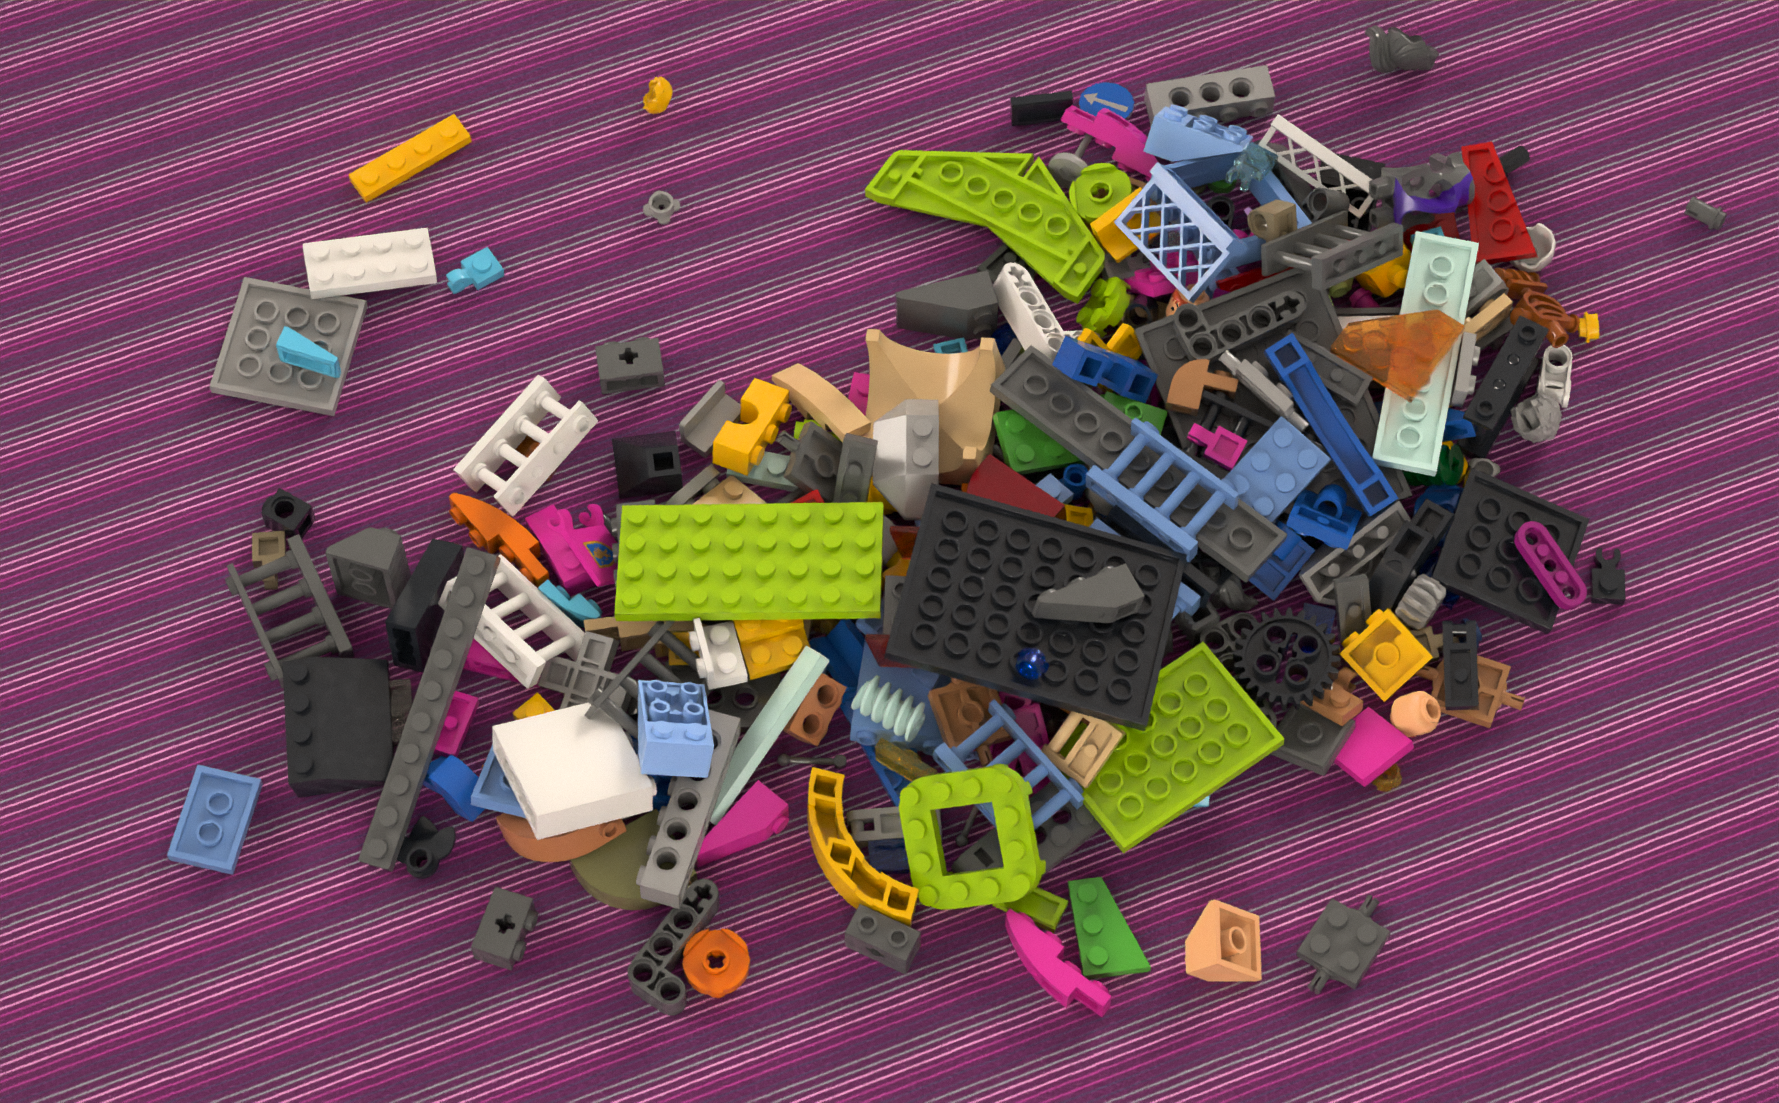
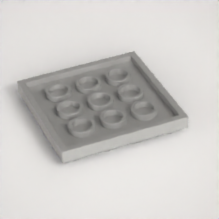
M244 277L209 386L211 393L334 416L367 310L366 300L346 296L311 299L309 289ZM285 326L291 328L338 357L341 369L340 377L334 378L281 362L276 343Z

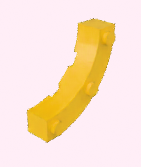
M812 767L807 803L808 832L816 859L825 876L835 890L854 908L857 909L861 904L911 927L919 889L896 881L883 872L880 874L864 859V855L856 846L850 833H848L844 822L842 794L845 775Z

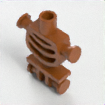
M1494 269L1509 289L1507 296L1512 299H1520L1510 314V321L1513 325H1515L1521 315L1548 328L1549 331L1546 338L1554 348H1559L1568 341L1569 335L1566 331L1568 333H1575L1580 324L1579 317L1575 314L1568 316L1563 306L1557 300L1543 294L1548 286L1546 283L1540 282V276L1536 272L1527 273L1524 270Z

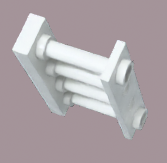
M537 375L453 470L475 492L484 484L496 490L497 493L493 497L509 515L514 517L594 427L598 420L580 400L571 410L560 404L558 401L561 396L545 378ZM548 412L561 419L550 433L536 426ZM527 435L540 443L528 458L515 450ZM506 459L519 467L507 482L494 474Z
M500 554L498 557L501 560L490 592L498 588L509 600L492 609L487 605L484 606L474 639L529 689L537 684L546 661L565 652L576 662L585 633ZM457 577L447 581L438 602L444 610L448 604ZM520 609L532 621L512 630L501 619ZM542 630L554 642L535 652L524 639Z

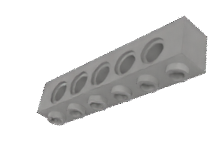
M709 709L713 743L716 749L713 750L708 778L701 781H694L690 777L673 776L671 778L667 795L671 796L668 806H662L657 819V825L660 826L657 836L652 835L649 840L646 854L650 855L646 866H640L636 879V885H640L642 899L680 909L741 734L740 718ZM685 803H692L696 806L688 811L680 808ZM676 832L685 835L681 840H673L669 836ZM665 862H671L675 865L670 870L659 868Z

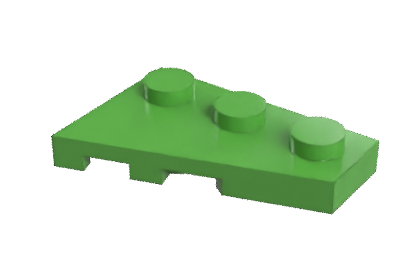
M1102 877L1068 881L1082 975L1090 980L1150 972V964Z

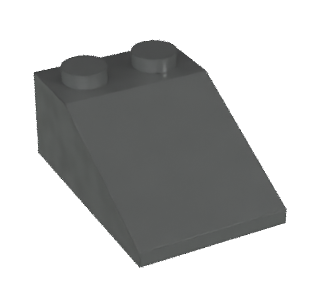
M988 270L895 292L897 328L958 339L964 337L965 340L981 339V337L987 338L997 333L998 300Z

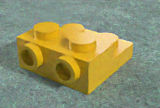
M1379 608L1365 621L1368 627L1360 635L1354 631L1341 643L1345 649L1339 654L1374 692L1386 702L1423 668L1433 656L1390 609L1382 612Z
M802 619L732 620L750 680L790 669L806 645L810 647Z

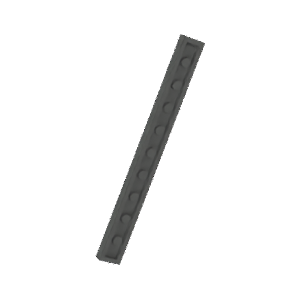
M469 547L466 549L358 861L364 864L393 872L501 560L497 555Z

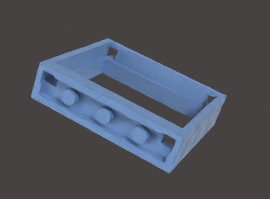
M1251 144L1241 152L1188 159L1165 165L1173 170L1190 188L1239 176L1261 206L1275 199L1296 204L1297 229L1312 223ZM1159 187L1150 196L1157 205L1162 204V190ZM1180 209L1169 210V221L1172 225L1181 224ZM1188 229L1187 244L1200 243V229ZM1256 235L1241 239L1249 247L1248 250L1241 257L1234 255L1221 271L1260 261L1261 245L1266 243V240L1258 238ZM1217 247L1207 249L1206 264L1214 263L1222 254ZM1192 250L1199 262V250Z

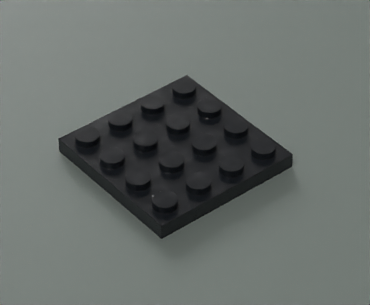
M1471 467L1467 472L1453 511L1455 520L1445 533L1430 578L1432 577L1439 581V584L1444 586L1447 591L1548 634L1552 630L1559 606L1552 600L1517 549L1514 542L1515 533L1526 522L1535 521L1541 523L1548 530L1571 565L1574 566L1589 519ZM1526 537V541L1529 544L1534 545L1533 540L1529 537ZM1544 564L1546 570L1552 572L1551 566Z

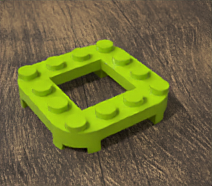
M995 764L988 767L939 774L930 773L912 781L907 787L902 789L899 801L900 820L912 883L915 888L919 889L918 898L923 905L941 910L1012 902L1032 893L1039 884L1042 874L1045 873L1046 862L1045 860H1040L1028 798V795L1033 793L1029 781L1025 782L1008 765ZM992 802L1004 867L959 873L947 872L936 809Z

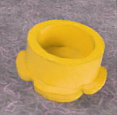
M1584 312L1583 318H1579L1578 334L1579 337H1585L1586 343H1589L1592 339H1599V321L1597 314Z

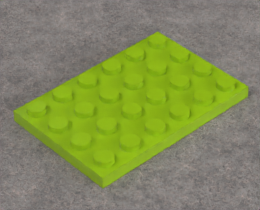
M1201 642L1160 670L1145 731L1115 724L1126 733L1090 786L1084 788L1080 785L1084 791L1082 794L1084 797L1083 804L1124 854L1284 745L1285 739L1207 645ZM1081 723L1076 727L1060 750L1061 755L1065 758L1087 728V725ZM1058 769L1066 777L1067 780L1070 778L1067 774Z

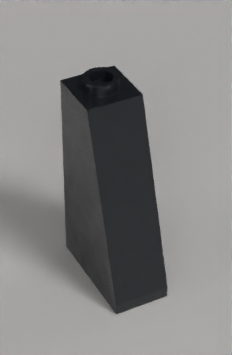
M432 539L388 615L385 624L394 666L424 673L445 612L438 602L447 581L458 575L464 558L462 545Z

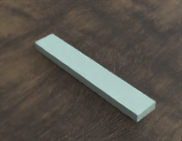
M807 645L735 748L710 820L714 825H717L828 665L829 659Z

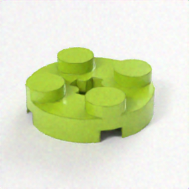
M1097 163L1084 168L1081 171V176L1076 181L1073 180L1069 189V198L1072 207L1083 222L1091 224L1133 192V188L1128 175L1124 171L1116 169L1115 165L1109 163ZM1104 188L1105 192L1108 193L1107 196L1101 199L1093 197V195L1098 194V189Z
M1111 277L1106 281L1101 278L1098 279L1091 288L1092 296L1086 306L1079 311L1076 321L1082 325V329L1093 330L1099 333L1101 338L1107 334L1103 330L1108 325L1115 327L1129 305L1131 296L1126 293V289H1131L1130 285L1118 277Z

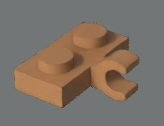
M1348 667L1342 668L1339 671L1338 679L1333 681V689L1326 690L1323 688L1324 699L1321 700L1313 695V705L1311 707L1304 700L1300 701V703L1343 726L1363 709V700L1351 694L1356 689V685L1350 683V681L1357 676V672Z

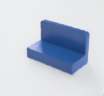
M842 619L826 637L812 638L809 641V645L813 650L830 660L826 669L835 681L847 687L845 692L857 690L865 638L850 619Z

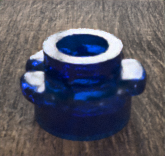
M1024 648L1017 657L1016 669L1023 677L1034 680L1039 678L1042 673L1047 672L1049 664L1045 661V655L1040 650Z

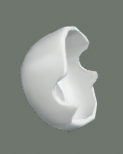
M1540 223L1533 227H1526L1538 257L1510 261L1514 267L1526 272H1537L1551 263L1556 248V241L1552 231Z

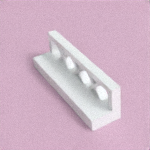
M1279 114L1275 117L1271 127L1257 147L1315 188L1342 190L1345 194V189L1359 187L1369 195L1361 207L1357 209L1349 203L1348 210L1360 219L1374 200L1369 193V181L1372 179ZM1278 130L1288 137L1290 150L1276 153L1266 145ZM1292 141L1302 148L1293 149ZM1304 151L1311 153L1314 157L1315 168L1308 170L1299 169L1295 163L1294 153ZM1290 154L1292 163L1282 157V155ZM1318 159L1328 166L1319 167ZM1334 169L1339 173L1341 186L1327 188L1322 185L1320 171ZM1316 172L1317 180L1309 176L1308 173ZM1343 176L1354 184L1344 185Z

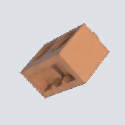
M821 673L782 731L802 742L818 747L821 739L825 737L828 731V725L835 711L842 703V696L847 687Z

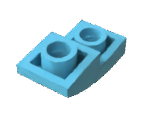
M548 579L538 587L577 626L585 628L583 620L601 618L602 610L598 604L592 599L587 601L580 593L571 599L563 587L560 585L555 587Z

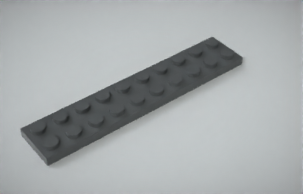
M1031 345L991 384L990 392L1090 467L1096 465L1101 470L1108 469L1135 438L1131 435L1132 419L1085 384L1071 379L1052 365L1053 361ZM1145 446L1118 477L1119 483L1127 489L1134 488L1161 456ZM1171 464L1143 497L1144 502L1152 508H1159L1187 475ZM1197 484L1169 516L1170 521L1179 528L1181 526L1186 527L1210 499L1212 494ZM1239 499L1235 510L1223 503L1195 536L1198 541V547L1247 583L1285 542L1288 534Z

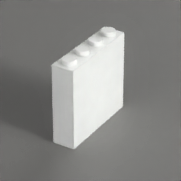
M590 703L493 726L494 754L537 840L653 810V796L657 794L656 784L652 776L641 774L639 756L633 749L630 733L624 732L622 726L601 708L588 719L585 713L590 708Z

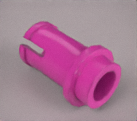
M1363 287L1356 290L1349 299L1352 302V308H1377L1380 305L1372 298L1373 293L1371 290H1365Z

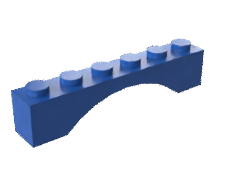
M1291 333L1264 351V355L1283 385L1293 394L1292 399L1368 518L1399 499L1344 418L1294 334Z

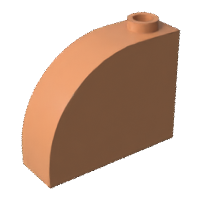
M507 813L496 817L505 841L519 855L540 862H560L583 856L627 831L621 818L537 840L527 818Z

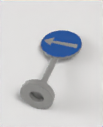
M1109 82L1096 83L1086 88L1081 94L1079 108L1093 116H1097L1100 110L1107 108L1127 120L1132 115L1134 100L1130 92L1118 84ZM1086 133L1075 154L1063 152L1051 158L1048 164V171L1059 185L1070 189L1073 180L1076 181L1081 176V171L1088 167L1081 157L1093 136Z

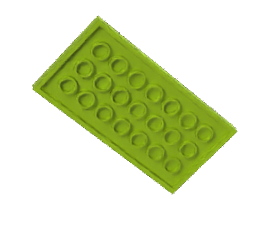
M883 502L622 505L615 620L691 621L696 618H700V620L881 618Z

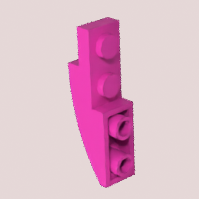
M1072 105L1065 110L1061 121L1068 124L1067 128L1070 131L1080 135L1087 133L1096 137L1095 142L1106 148L1116 147L1111 159L1118 162L1117 166L1127 172L1134 173L1136 170L1146 175L1145 179L1148 182L1152 176L1149 171L1157 162L1164 166L1169 165L1166 159L1143 152L1148 137L1133 124L1107 108H1103L1098 112L1097 116H1093Z
M1009 908L1005 916V926L1010 941L1022 963L1039 985L1064 1007L1067 1008L1075 998L1103 1017L1111 1004L1109 990L1102 983L1096 980L1091 982L1082 976L1081 970L1072 962L1061 961L1064 956V946L1055 934L1050 931L1044 933L1034 926L1035 922L1023 912L1017 914Z

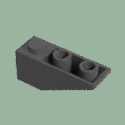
M1125 563L1115 568L1114 566H1107L1101 569L1095 576L1087 579L1084 577L1077 578L1071 581L1067 587L1057 591L1055 589L1046 590L1038 596L1032 614L1034 618L1111 623L1138 612L1145 596Z

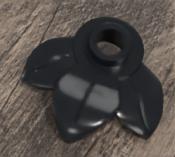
M425 816L420 817L413 827L409 838L404 837L397 861L406 864L408 872L417 879H425L432 876L438 869L439 861L448 856L454 848L456 841L455 829L450 826L438 831ZM428 860L424 866L420 867L422 861Z

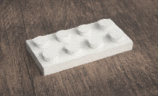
M428 228L302 244L311 299L437 283Z

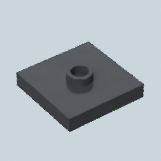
M1301 703L1299 710H1296L1292 704L1276 728L1285 739L1284 745L1270 754L1325 776L1355 730V720L1350 719L1341 726Z

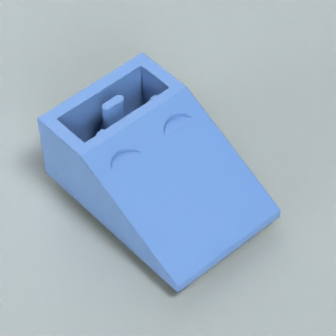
M1170 105V108L1165 106L1154 116L1143 152L1172 162L1241 152L1251 143L1253 136L1247 135V130L1242 127L1229 125V128L1218 125V120L1213 117L1200 115L1198 118L1187 114L1188 110L1186 108Z
M638 680V756L641 774L708 778L714 743L705 685L692 682L674 683L660 680Z

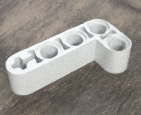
M1010 262L1004 265L993 284L999 308L1024 350L1032 345L1054 361L1065 336L1077 339L1083 331H1063L1028 271L1017 263Z

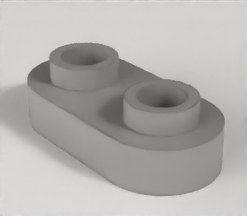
M713 464L709 465L672 496L665 505H691L695 503L694 499L700 493L706 494L720 484L717 478L721 473Z

